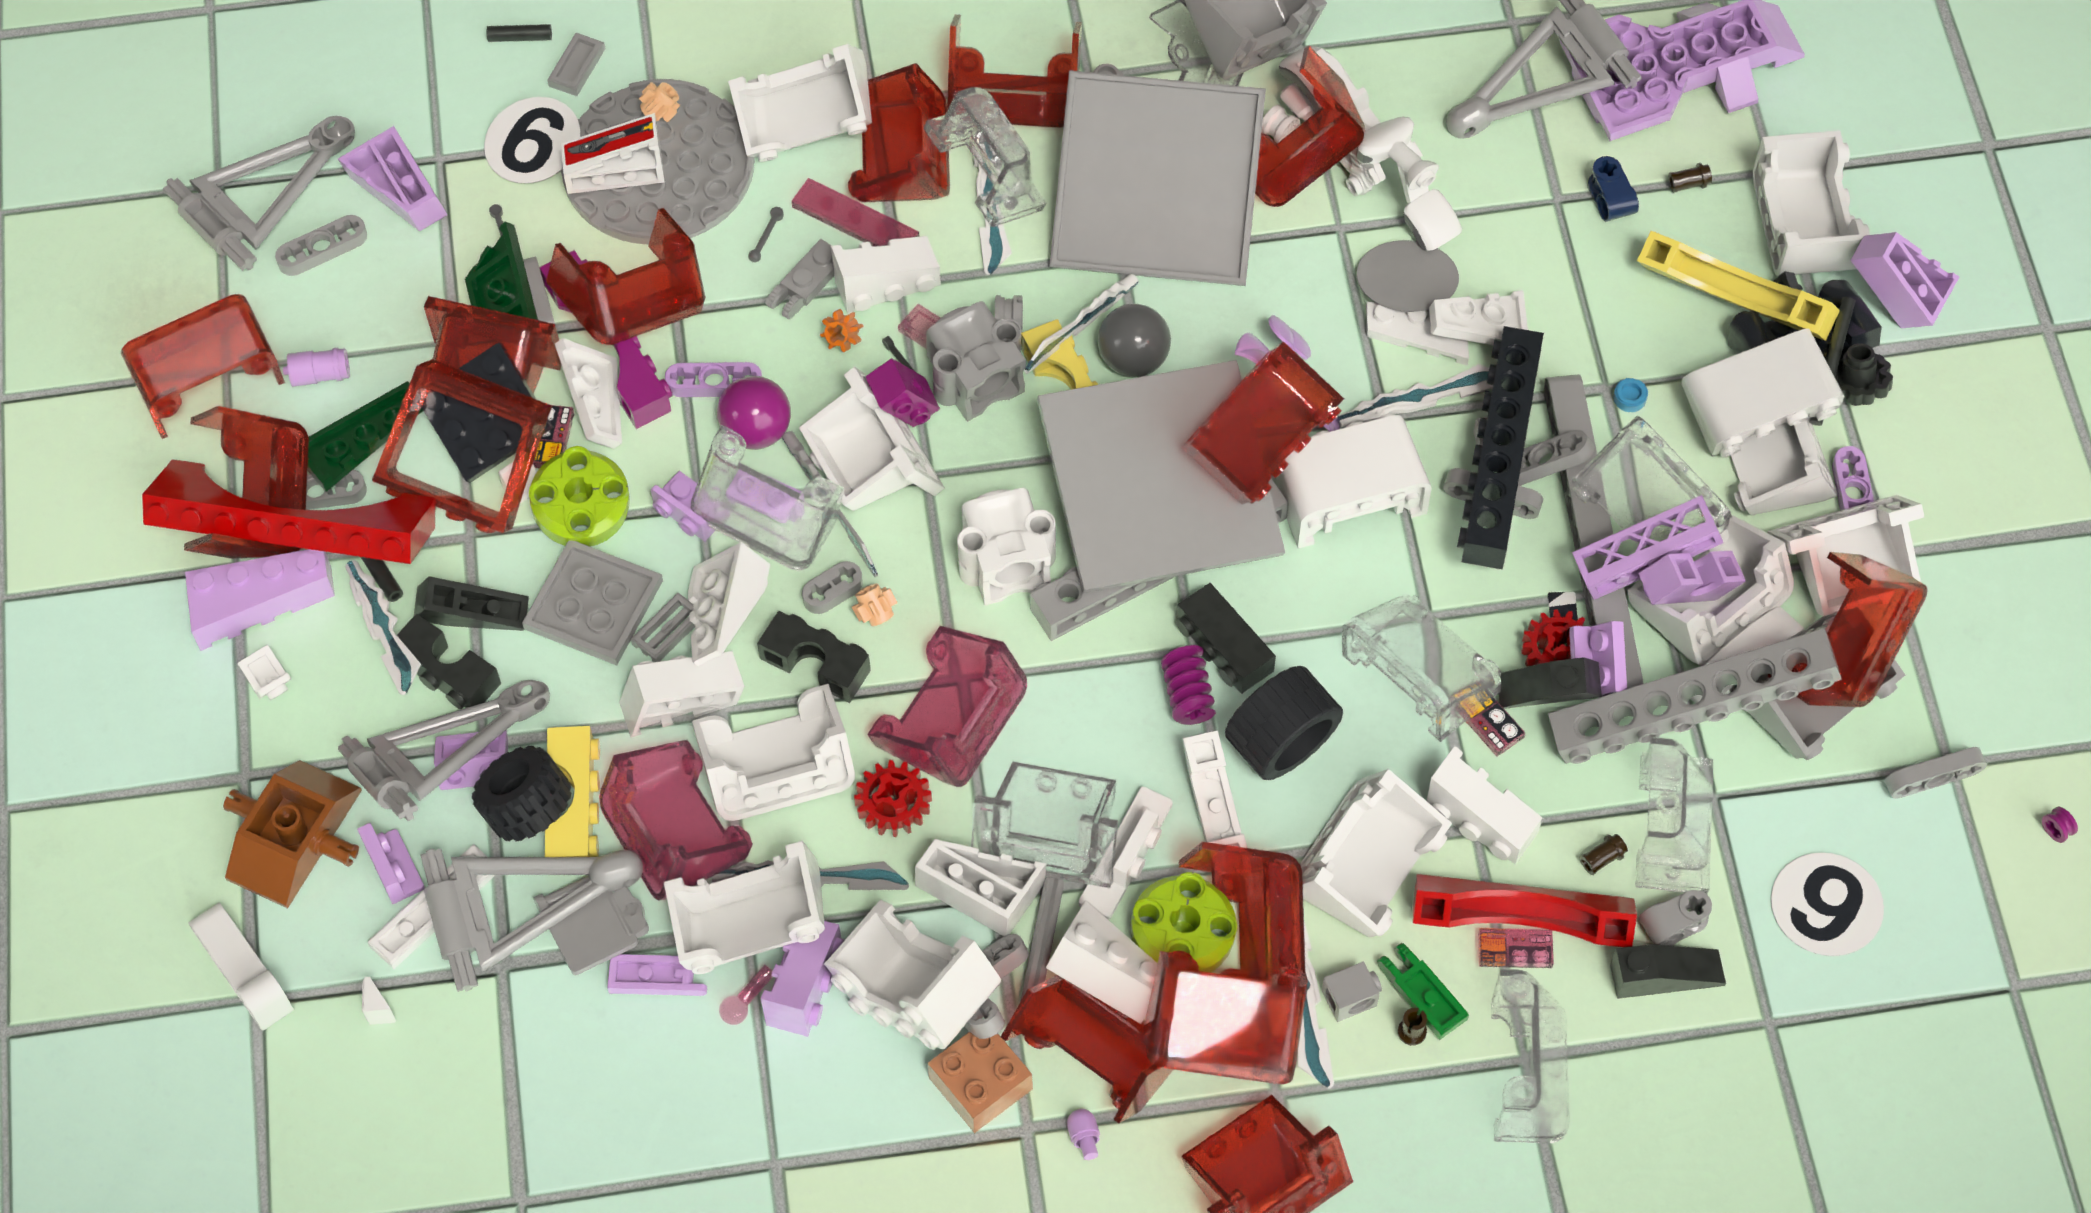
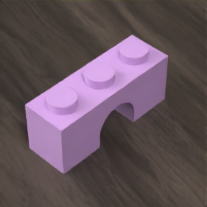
M1713 551L1696 561H1693L1690 553L1667 554L1638 573L1643 583L1644 592L1652 605L1715 601L1746 582L1733 551Z

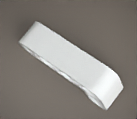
M217 903L188 922L203 947L262 1031L294 1011L272 973L262 964L220 903Z

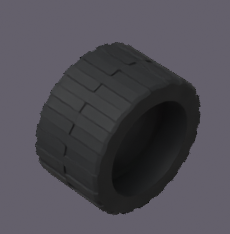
M1293 666L1270 678L1242 703L1228 721L1225 737L1261 779L1274 780L1306 761L1330 738L1342 720L1343 709L1306 667Z

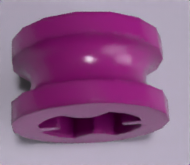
M2055 807L2051 814L2049 813L2042 817L2044 830L2056 842L2063 843L2068 839V835L2072 836L2078 831L2076 820L2063 807Z

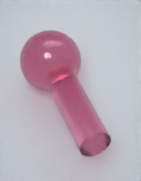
M764 964L737 996H729L721 1002L719 1014L725 1023L737 1025L746 1019L748 1005L772 979V970Z

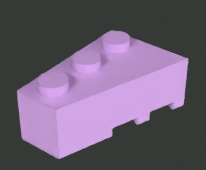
M394 126L338 158L353 181L418 231L425 229L448 215Z
M1897 232L1864 236L1851 261L1899 327L1933 326L1959 276L1954 272L1947 273L1940 268L1941 263L1935 259L1929 260L1923 256L1920 248Z
M824 921L825 930L819 934L817 940L809 943L795 942L783 946L785 953L781 964H775L772 971V977L776 978L771 992L764 990L761 996L766 1026L807 1037L812 1025L818 1026L823 1011V1005L820 1004L823 992L829 993L832 986L831 978L833 977L824 963L845 941V939L841 938L839 924Z

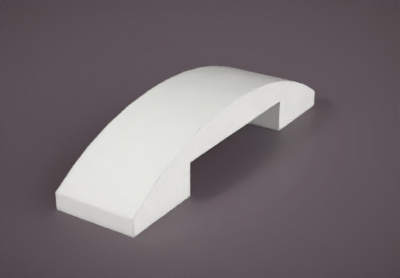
M1779 606L1745 628L1705 665L1797 637L1805 628ZM1736 685L1726 686L1721 693H1731ZM1695 695L1690 699L1696 704L1702 699V696Z
M1218 730L1183 738L1194 799L1216 876L1221 877L1251 870L1252 864L1245 836L1241 833L1225 769L1226 761Z

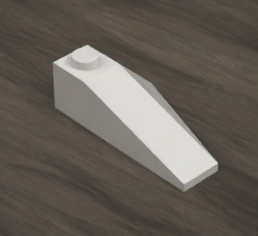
M742 542L693 568L688 589V601L693 604L694 609L689 613V619L695 624V630L691 635L692 661L697 666L724 652L767 587L770 564Z

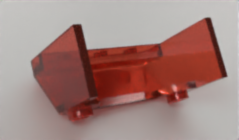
M955 14L950 25L947 98L949 114L961 122L979 121L984 123V121L993 124L1064 127L1069 70L1080 71L1082 22H1076L1074 26L1072 53L1064 52L1054 55L1049 61L1047 76L984 73L985 60L978 49L960 46L961 15Z
M1309 45L1304 49L1299 72L1314 86V98L1322 108L1277 144L1267 134L1261 133L1255 194L1265 204L1272 207L1285 205L1356 149L1364 139L1365 125L1344 81Z
M664 208L658 209L648 245L658 257V261L616 275L607 264L600 261H589L579 265L562 243L555 244L546 283L592 338L605 345L617 344L694 316L702 311L706 298L695 245Z
M242 294L227 296L130 340L121 349L124 363L161 439L168 437L160 419L171 417L178 411L182 404L180 393L232 369L242 366L245 373L250 375H262L271 370L278 385L285 383L265 334L247 298Z
M216 406L191 417L190 424L221 430V447L224 453L231 459L244 461L242 498L274 507L306 510L309 438L301 424L222 406ZM214 533L184 544L185 551L230 559L262 558L297 552L302 549Z
M1829 552L1827 558L1841 567L1840 583L1849 589L1827 632L1842 680L1835 681L1833 685L1825 689L1816 690L1812 688L1799 692L1796 697L1807 705L1864 707L1873 700L1926 599L1928 589L1925 584L1916 578L1861 554ZM1796 664L1791 671L1801 672L1806 668L1807 664Z
M1202 841L1179 860V868L1212 872V884L1224 893L1230 902L1239 903L1240 969H1225L1217 976L1203 975L1181 991V999L1235 1006L1292 996L1303 988L1306 980L1303 876L1301 865L1289 854Z
M1058 975L1027 989L1000 1036L1003 1040L1008 1041L1022 1034L1025 1036V1041L1037 1049L1051 1048L1057 1045L1112 1085L1109 1095L1113 1099V1105L1118 1109L1113 1119L1118 1124L1144 1108L1176 1068L1184 1054L1177 1043L1145 1020L1141 1024Z

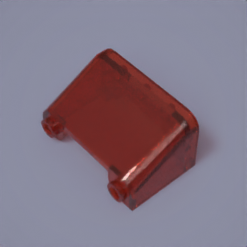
M917 63L868 79L872 123L866 126L867 131L862 132L863 171L857 170L852 172L851 178L848 181L851 195L860 202L936 200L948 196L950 193L948 109L941 89Z
M1160 951L1143 1027L1149 1061L1166 1069L1273 1084L1290 1083L1293 1080L1297 1062L1308 984L1306 972L1294 967L1285 966L1272 972L1270 981L1199 971L1198 963L1187 952Z

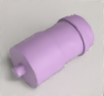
M337 347L327 351L287 354V366L283 367V374L289 375L292 387L317 384L318 382L329 380L343 381V379L350 377L347 351L345 348L339 349Z

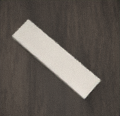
M473 844L460 857L487 856ZM451 864L447 871L449 879L455 880L456 875L453 864ZM475 875L479 890L495 875ZM424 890L368 941L369 947L393 969L401 964L435 932Z

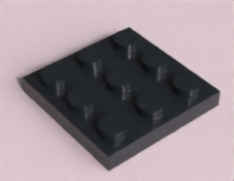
M500 342L415 397L465 481L469 483L554 428L506 348Z

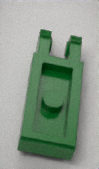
M1400 943L1394 948L1397 957L1408 969L1403 974L1386 956H1382L1377 960L1380 970L1393 983L1395 989L1412 1008H1419L1418 1015L1420 1016L1422 1010L1427 1015L1426 1025L1439 1040L1468 1020L1469 1014L1427 964L1423 960L1420 961L1404 943Z

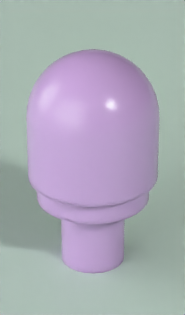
M1077 1109L1069 1115L1067 1129L1071 1142L1074 1143L1076 1148H1081L1084 1159L1092 1160L1098 1157L1095 1144L1100 1139L1099 1128L1095 1116L1089 1110Z

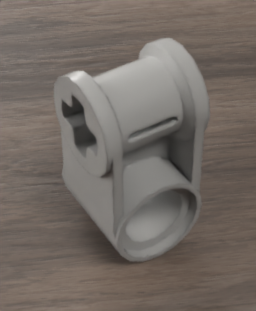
M1690 890L1671 900L1658 903L1646 909L1640 914L1639 921L1653 944L1673 946L1679 941L1705 929L1712 911V902L1706 893L1700 890Z

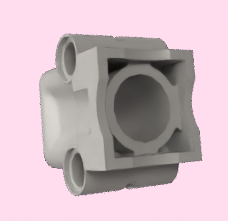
M981 301L971 306L952 310L932 325L926 333L927 357L933 365V395L936 401L943 406L956 405L968 422L983 414L992 403L1010 400L1024 393L1023 371L1026 369V360L1021 354L1022 329L1020 324L1011 318H1003L996 321L986 304Z

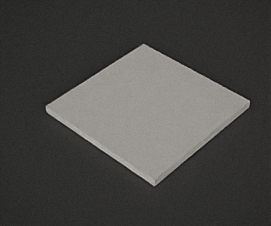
M1069 70L1050 267L1246 286L1266 89Z
M1237 360L1038 395L1037 402L1083 593L1279 557L1285 554Z

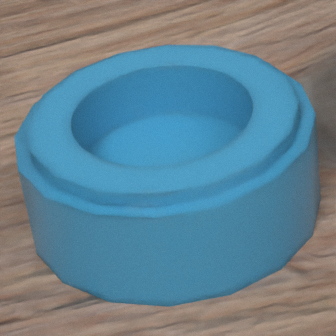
M1634 378L1623 379L1616 385L1613 395L1614 403L1622 411L1637 412L1646 404L1648 389L1640 380Z

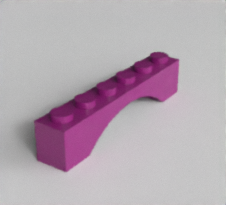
M575 250L539 267L544 286L557 307L589 321L602 331L613 344L620 358V374L617 383L620 405L635 429L671 412L669 398L673 395L665 379L659 380L655 375L657 370L651 357L648 354L643 356L640 352L641 345L636 334L632 330L627 332L623 326L625 320L617 306L612 308L609 304L610 297L602 283L596 284L593 277L595 275L589 262L586 259L581 261Z

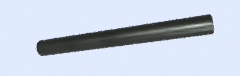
M1849 297L1842 298L1839 308L1840 312L1837 316L1826 357V362L1834 377L1836 376L1855 305V300ZM1815 416L1810 417L1809 423L1822 426L1824 420L1818 421Z

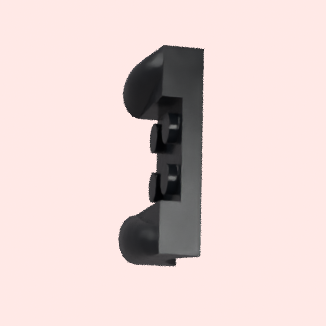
M1830 280L1825 283L1818 297L1832 302L1838 309L1843 297L1855 300L1840 359L1843 358L1848 348L1854 344H1866L1872 348L1879 346L1882 326L1849 282L1846 280ZM1743 311L1738 313L1730 323L1728 346L1742 353L1799 330L1774 320L1764 323L1758 312ZM1836 320L1826 341L1814 337L1825 360Z

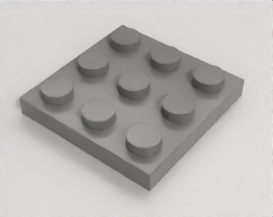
M568 541L522 622L523 627L527 631L618 665L663 582L662 574L579 542Z

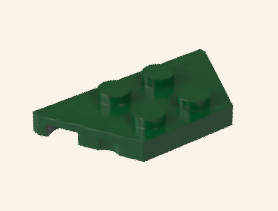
M505 221L499 227L503 234L495 246L487 245L480 255L478 263L472 267L465 278L477 332L486 337L537 332L540 330L515 225Z

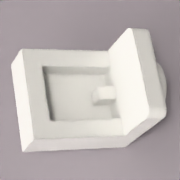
M268 645L237 663L259 699L267 695L272 700L288 690L285 684L291 680V677L284 671Z

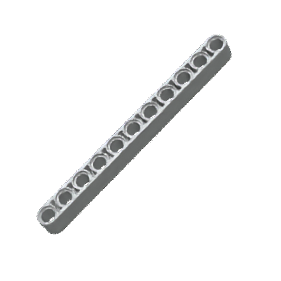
M1579 374L1546 377L1544 383L1545 399L1553 438L1573 430H1582L1587 434L1595 447L1593 455L1586 462L1560 471L1575 551L1613 535L1583 381ZM1596 553L1583 559L1589 573L1602 568L1607 556ZM1579 570L1590 626L1610 621L1623 622L1627 689L1644 684L1624 587L1594 600Z

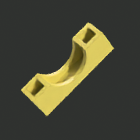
M1058 319L1021 333L1022 352L1029 366L1034 362L1031 358L1042 341L1062 329ZM1072 335L1060 344L1059 349L1032 370L1035 376L1056 378L1064 382L1071 390L1098 385L1096 381L1091 382L1087 375L1089 370L1082 355L1077 356L1074 350L1075 343ZM1058 339L1050 343L1041 353L1050 348Z
M590 726L547 728V753L566 776L575 792L569 809L545 830V857H598L599 841L598 836L593 835V824H599L598 803H593L594 792H599L600 790L599 771H594V760H600L599 738H593Z

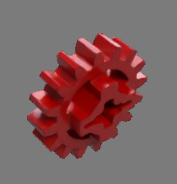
M1556 609L1551 618L1543 612L1540 613L1539 623L1531 620L1528 627L1529 631H1524L1522 638L1524 643L1521 654L1528 655L1525 665L1528 667L1551 661L1571 659L1570 627L1583 626L1585 618L1581 617L1577 621L1573 620L1572 611H1568L1565 617H1560V613ZM1538 647L1543 650V654L1540 653Z
M889 760L888 768L885 769L879 763L875 764L876 773L872 774L865 771L863 775L866 783L857 782L856 784L857 793L859 794L854 795L855 806L859 807L857 808L859 819L866 818L865 822L868 829L877 825L878 833L881 836L885 833L886 829H891L893 837H897L898 829L901 828L908 834L912 833L911 824L914 822L916 825L922 826L923 817L921 814H930V804L928 802L932 801V793L930 790H927L929 788L928 779H920L921 773L918 767L911 772L908 771V762L906 761L901 764L900 768L895 767L893 760ZM877 786H879L877 792L872 793L873 790H874ZM915 803L912 809L908 811L909 805Z

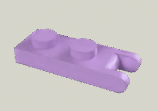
M620 954L610 959L607 987L609 994L704 996L707 994V986L693 983L694 973L680 964L678 956Z

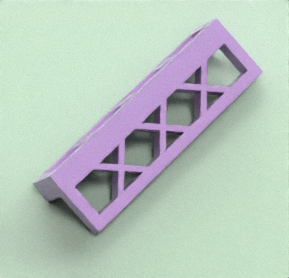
M1701 495L1572 553L1585 584L1595 600L1641 580L1638 573L1667 554L1690 553L1691 557L1724 542ZM1698 508L1701 509L1706 522L1694 527L1682 524L1687 513ZM1659 525L1672 528L1668 538L1658 542L1649 539L1653 528ZM1631 539L1640 542L1636 552L1629 556L1617 553L1621 542ZM1596 553L1607 556L1602 568L1589 573L1583 559Z

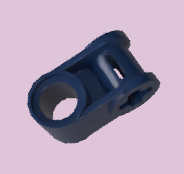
M1610 156L1598 158L1594 162L1593 174L1589 177L1587 186L1594 198L1601 218L1608 222L1637 213L1639 210L1638 197L1634 188L1630 185L1620 162Z

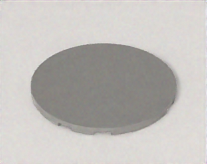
M674 79L643 80L630 83L629 87L617 92H608L591 103L589 109L578 119L580 137L643 117L645 115L640 108L642 101L639 100L642 91L651 82L657 87L662 82L671 85L679 95V100L677 101L680 104V107L677 109L678 113L669 122H666L663 118L656 122L665 183L568 194L562 163L561 174L564 188L575 210L594 228L616 239L637 244L659 245L696 237L725 220L743 200L752 181L755 157H749L746 154L735 107L725 98L721 99L709 92V89L706 87Z

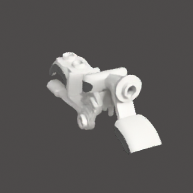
M1305 46L1281 61L1279 65L1280 74L1285 79L1294 83L1282 90L1280 98L1297 118L1304 119L1320 140L1350 173V178L1346 179V185L1354 196L1366 194L1371 191L1372 186L1386 179L1379 162L1392 158L1397 163L1408 203L1403 212L1405 223L1412 231L1420 247L1426 251L1434 250L1462 232L1457 215L1439 190L1428 189V186L1436 178L1435 174L1439 169V165L1421 159V156H1423L1415 141H1411L1414 122L1409 117H1398L1381 123L1369 108V97L1365 88L1362 87L1357 90L1339 61L1321 47Z

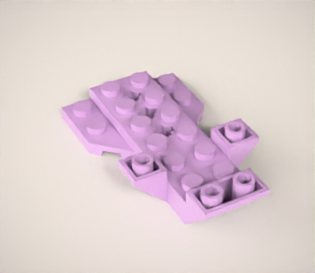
M1741 0L1724 7L1705 2L1677 12L1679 22L1664 28L1653 25L1645 27L1631 22L1632 18L1620 14L1605 19L1629 51L1627 58L1641 75L1642 79L1637 82V86L1634 88L1628 87L1626 89L1612 70H1606L1615 85L1582 95L1596 123H1601L1609 141L1669 121L1683 93L1716 82L1715 90L1728 113L1757 104L1758 95L1751 69L1770 62L1776 68L1802 59L1805 55L1779 6L1762 0ZM1560 40V44L1572 66L1574 80L1588 77Z

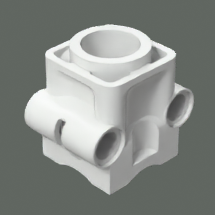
M1026 488L991 491L962 505L963 530L957 537L960 578L967 585L979 586L984 605L1001 602L1014 593H1032L1040 584L1045 582L1051 583L1050 567L1056 559L1055 518L1046 510H1034Z

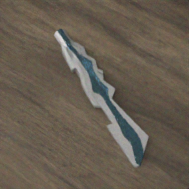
M793 431L786 432L782 440L788 447L789 452L795 457L833 516L838 518L848 533V538L873 576H878L864 542L838 508L832 493L825 486L823 478L805 452L802 443L799 442Z
M769 860L760 864L745 862L733 868H712V882H718L774 865V862ZM884 861L830 869H821L819 867L821 887L824 884H849L848 890H907L909 888V883Z

